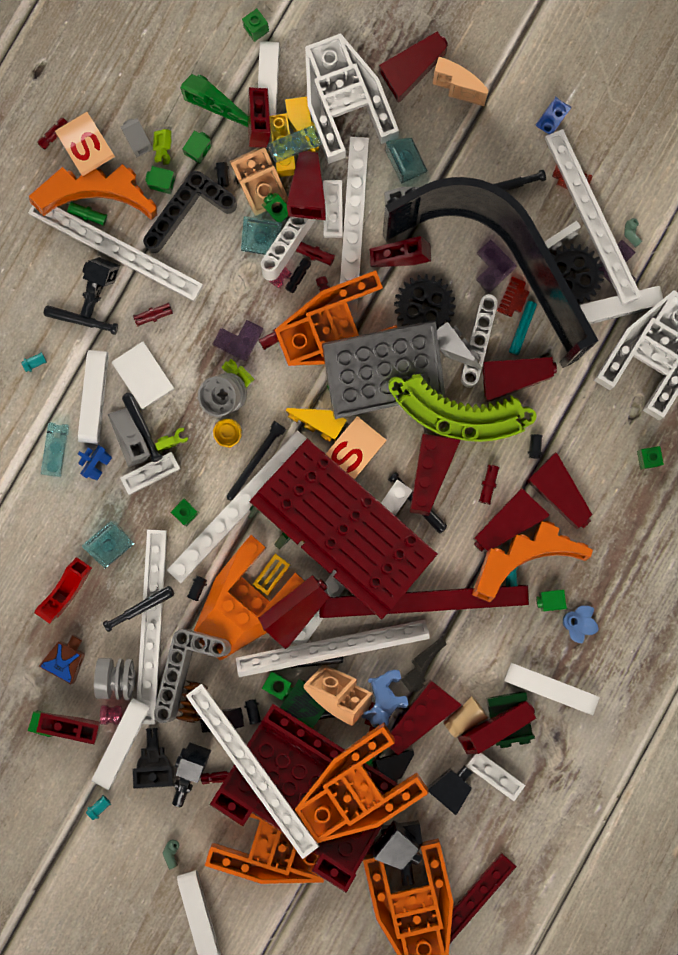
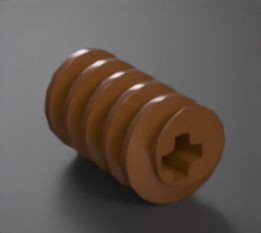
M186 680L190 684L183 686V688L188 692L181 694L186 700L179 702L184 708L178 709L182 716H176V719L196 723L195 721H200L201 717L197 715L198 712L186 695L202 683Z

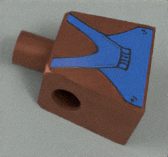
M72 635L68 643L63 641L57 642L40 663L39 667L70 685L74 684L85 656L83 652L77 650L82 639Z

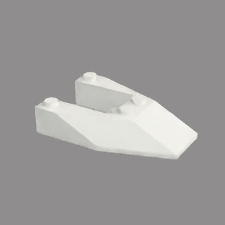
M341 33L305 47L308 108L328 164L346 158V150L333 119L337 116L366 106L381 144L399 137L398 126L379 78Z
M675 290L627 328L594 379L595 382L608 390L613 389L632 357L637 358L663 374L662 380L643 409L644 412L657 420L665 417L678 396V292Z

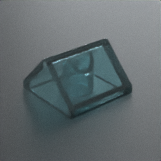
M412 138L389 140L386 142L385 151L401 184L428 171Z
M244 216L241 251L266 255L283 229L282 223Z
M111 520L87 540L82 547L106 569L134 543L117 522Z

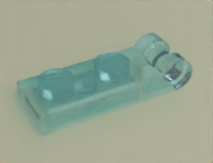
M309 126L268 143L267 148L274 162L277 163L321 145L322 142L319 137L317 138L314 126ZM305 136H308L310 141L307 142Z
M49 422L41 475L61 477L66 440L69 432L68 424H62L61 426ZM54 433H60V438H54Z

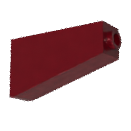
M438 31L379 65V73L398 103L437 64L438 58H443L446 54L447 40L444 36H440Z
M299 151L287 201L289 217L326 221V206L318 152Z
M553 357L483 362L485 402L493 401L552 379L554 374L557 373V364L553 362Z
M555 452L527 482L575 529L580 527L584 529L591 522L589 518L593 514L559 455Z
M521 488L473 538L475 541L474 545L481 552L483 550L488 552L491 548L494 549L548 518L550 514Z
M314 575L305 580L258 617L264 631L284 649L288 648L330 597L326 591L328 588L326 583L322 579L318 580Z
M527 701L519 702L457 738L466 754H480L537 719L534 714L535 710Z

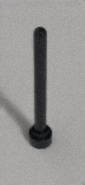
M274 421L271 424V433L226 497L229 501L233 500L276 437L283 435L287 430L278 422Z

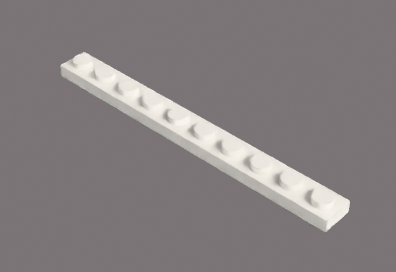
M561 129L545 136V141L622 305L640 299L641 294L564 130Z
M350 137L340 284L360 276L369 138ZM358 298L347 302L355 325L357 322Z
M33 205L28 212L29 215L193 302L196 301L204 286L202 283L58 207L45 216Z
M298 430L167 569L177 581L182 583L250 511L249 509L252 504L249 501L307 439Z
M396 480L381 504L396 515L413 490L399 480ZM333 570L325 582L328 586L326 591L330 597L340 596L345 588L333 577L336 574L335 570ZM319 610L295 638L294 643L297 645L307 643L324 619L319 618Z
M147 530L143 600L164 588L167 531ZM163 602L142 613L137 700L150 707L143 724H156L154 710L158 692Z
M420 620L291 646L286 649L281 648L237 657L236 664L239 677L426 640L430 639L426 621Z
M200 684L188 693L186 697L298 854L304 859L319 847L318 843L205 686Z

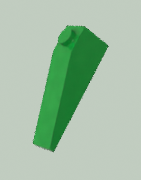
M191 74L181 84L180 89L185 101L248 127V115L211 84L206 77L199 74L197 76Z

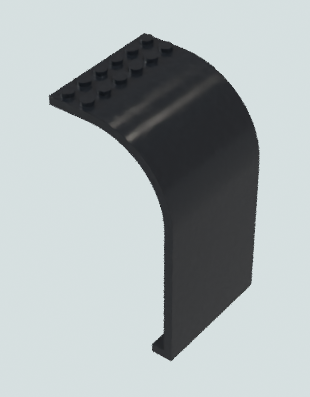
M451 177L430 182L417 189L415 187L410 188L404 193V196L400 198L393 197L387 201L383 223V237L385 241L427 220L444 216L469 218L486 225L496 232L511 250L567 352L559 362L562 368L580 360L599 341L531 217L524 207L502 188L475 178Z

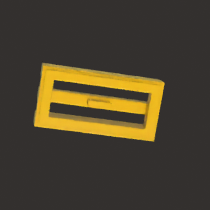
M275 553L253 585L268 596L291 565ZM277 559L279 561L263 584L259 585L260 580ZM284 564L285 567L276 577V579L268 588V590H266L265 586L268 584V582L271 580V578L274 576V574L277 572L280 566Z

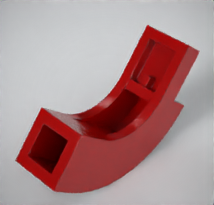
M76 557L66 567L56 587L36 608L34 613L49 624L56 617L58 618L81 589L92 567Z

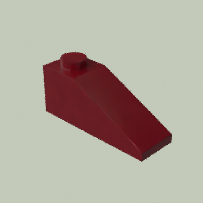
M249 87V147L268 148L270 138L268 88Z
M422 236L369 249L371 267L413 266L431 262L430 243Z
M41 712L36 732L94 745L101 722Z

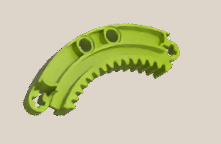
M414 374L407 381L400 377H392L388 382L389 391L409 416L429 430L453 439L484 442L508 438L526 431L524 428L533 424L537 417L536 412L531 407H522L520 401L510 395V401L503 398V404L496 401L495 406L490 402L488 408L484 403L481 404L480 408L477 404H474L472 408L469 403L464 406L462 402L457 404L455 400L451 402L448 397L444 398L442 394H438L435 389L433 390L423 380L421 374ZM394 382H397L398 384L402 383L400 385V388L403 391L401 395L399 394L396 388L392 389L394 387ZM525 412L532 413L529 415V420L523 418L525 416ZM518 418H519V419H522V420H520V421H521L523 424H520L517 419H518ZM447 421L448 424L445 428L440 429L438 427L440 422ZM468 427H473L474 430L471 434H465V430Z

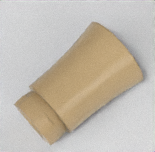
M471 696L465 704L449 716L444 725L451 735L456 738L460 733L463 734L469 728L487 719L488 716L476 699Z

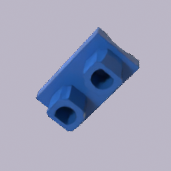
M555 96L536 123V126L548 134L554 133L570 111L571 106Z
M98 445L91 457L89 456L93 450L87 448L85 453L78 452V455L82 457L78 462L79 465L83 466L88 461L80 473L82 476L94 480L99 479L102 471L95 468V465L100 461L107 466L112 459L105 451V448Z

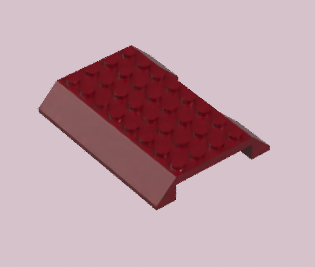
M272 704L247 744L295 813L297 805L332 760L345 751L342 747ZM367 763L363 764V767L382 795L398 785V783ZM234 764L209 805L241 826L245 825L251 813L283 833ZM383 824L373 829L318 843L319 847L313 851V853L318 855L312 872L347 893L356 877V871Z

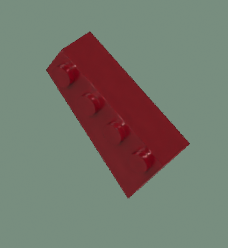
M422 434L410 513L429 516L461 440Z
M429 680L390 730L395 738V743L389 748L396 754H401L461 707L462 704L432 680Z

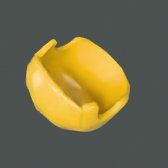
M221 419L214 426L213 437L220 446L231 448L239 443L242 437V428L233 419Z

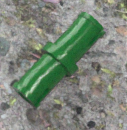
M72 201L67 211L69 214L83 218L84 221L89 220L102 226L105 225L108 216L107 214L92 210L90 206L84 207Z

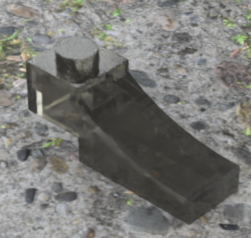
M443 638L438 639L411 660L415 668L401 678V681L410 693L413 690L416 693L425 686L423 684L426 681L424 675L429 664L436 654L447 645Z

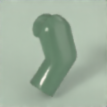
M631 218L625 224L624 235L636 248L642 240L636 235L639 222L637 219Z
M173 839L167 842L163 850V857L169 870L178 866L174 855L180 845L178 841Z

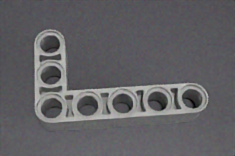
M188 629L178 630L174 633L154 710V718L157 722L167 723L176 718L192 652L195 651L213 657H224L231 651L229 641ZM184 633L187 636V641L185 643H183L181 639L182 634ZM201 638H203L205 641V646L203 648H201L199 645V641ZM219 643H221L223 646V651L221 653H219L217 650V645ZM179 652L182 654L181 662L177 660V654ZM174 671H175V672L177 673V675H178V678H177L176 681L173 680V678H172V673H173ZM169 690L173 693L171 700L167 696ZM164 709L168 711L167 719L163 716Z

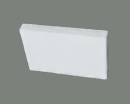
M144 342L139 343L112 361L115 369L143 410L174 390V387Z

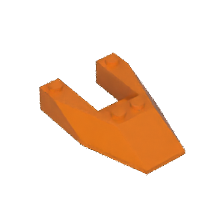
M376 270L321 291L275 329L288 366L325 364L322 343L359 336L347 302L383 289ZM397 325L390 326L380 331L397 328Z
M253 535L249 536L215 578L194 628V631L229 641L231 651L227 656L217 657L220 661L266 634L267 632L264 631L258 617L305 581L297 573H294L271 601L248 583L242 576L267 548ZM201 638L199 643L205 646V641ZM221 643L217 645V650L219 653L223 651V646Z
M385 723L367 733L335 757L295 808L296 813L317 843L379 827L428 794L427 786L416 772L382 795L363 767L364 763L395 743V738Z
M251 813L250 817L258 819L260 822L250 854L212 843L205 863L207 867L260 884L324 883L325 880L312 872L318 855L311 852L302 859L284 833Z
M439 838L422 842L423 844H420L429 885L391 893L385 864L375 860L373 853L366 855L363 863L376 920L397 955H449L453 897Z

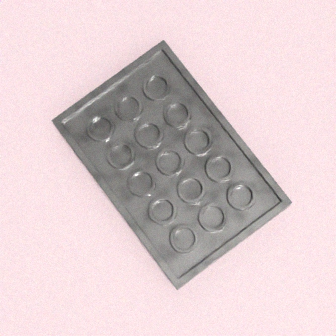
M434 320L322 343L332 411L335 419L399 406L388 388V382L392 377H400L407 381L412 378V375L421 374L423 380L433 390L435 389L438 394L445 396L437 327ZM394 382V387L392 389L396 388L399 394L401 395L403 393V391L400 388V385L402 383L398 384L397 382Z

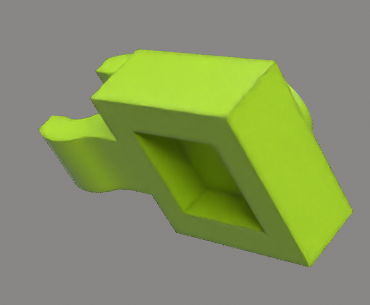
M163 129L154 132L153 151H156L154 157L156 163L162 162V159L163 165L170 163V156L167 150L171 147V130Z
M232 359L228 362L226 361L221 366L225 372L233 373L240 377L245 383L246 389L255 380L243 366L237 368L236 362Z
M184 428L176 430L174 437L166 435L157 439L158 442L155 443L158 453L170 449L177 444L186 443L188 437L184 439L179 437V434L184 432Z

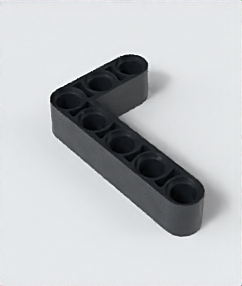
M199 171L191 172L144 236L143 242L145 247L151 253H158L200 196L222 212L231 214L237 208L234 195ZM195 179L202 180L199 185L192 184ZM215 189L217 193L214 196H210L208 191ZM184 194L191 195L188 200H182L181 198ZM225 200L233 201L232 205L228 207L224 206L223 203ZM173 209L180 210L178 215H170ZM163 224L169 225L166 231H160V226ZM152 239L158 240L155 246H149V241Z

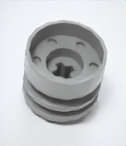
M223 373L208 378L201 384L198 390L200 406L206 413L216 417L237 411L244 405L247 398L245 383L233 373Z
M98 658L94 677L96 699H110L112 692L115 691L117 700L121 699L122 694L124 700H130L135 686L133 659H126L125 666L124 660L119 659L116 667H114L112 658Z

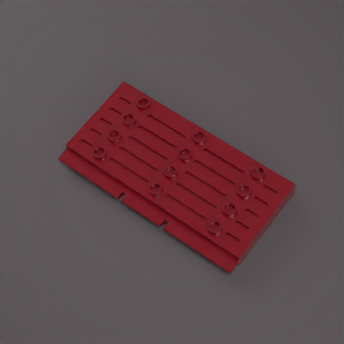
M308 438L249 501L297 545L303 541L304 544L301 545V548L327 572L332 573L335 570L336 574L333 577L381 620L438 555L437 552Z

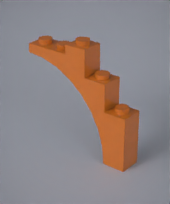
M123 164L107 178L100 169H94L86 175L76 178L70 170L66 171L62 167L29 195L30 203L43 216L67 202L96 197L114 199L129 204L140 210L151 220L157 216L156 204L153 200L147 199L143 195L144 193L141 188L136 185V174L131 168H126Z
M541 521L536 527L532 541L526 535H516L511 541L507 554L498 548H491L487 552L472 595L491 602L509 573L527 561L555 555L586 561L591 557L593 549L588 548V545L584 543L573 542L567 536H558L560 528L556 527L552 522Z

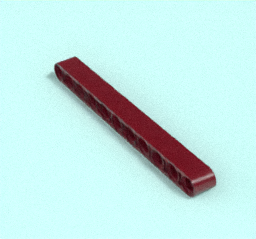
M528 585L500 586L495 598L491 602L473 596L474 588L406 592L387 614L529 605ZM354 595L329 597L319 609V618L376 615Z

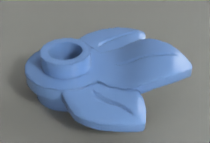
M579 606L575 612L571 611L564 615L563 625L569 630L570 638L574 642L583 643L585 635H593L598 632V625L591 618L594 613L593 607ZM572 618L575 619V623L573 625L571 624Z

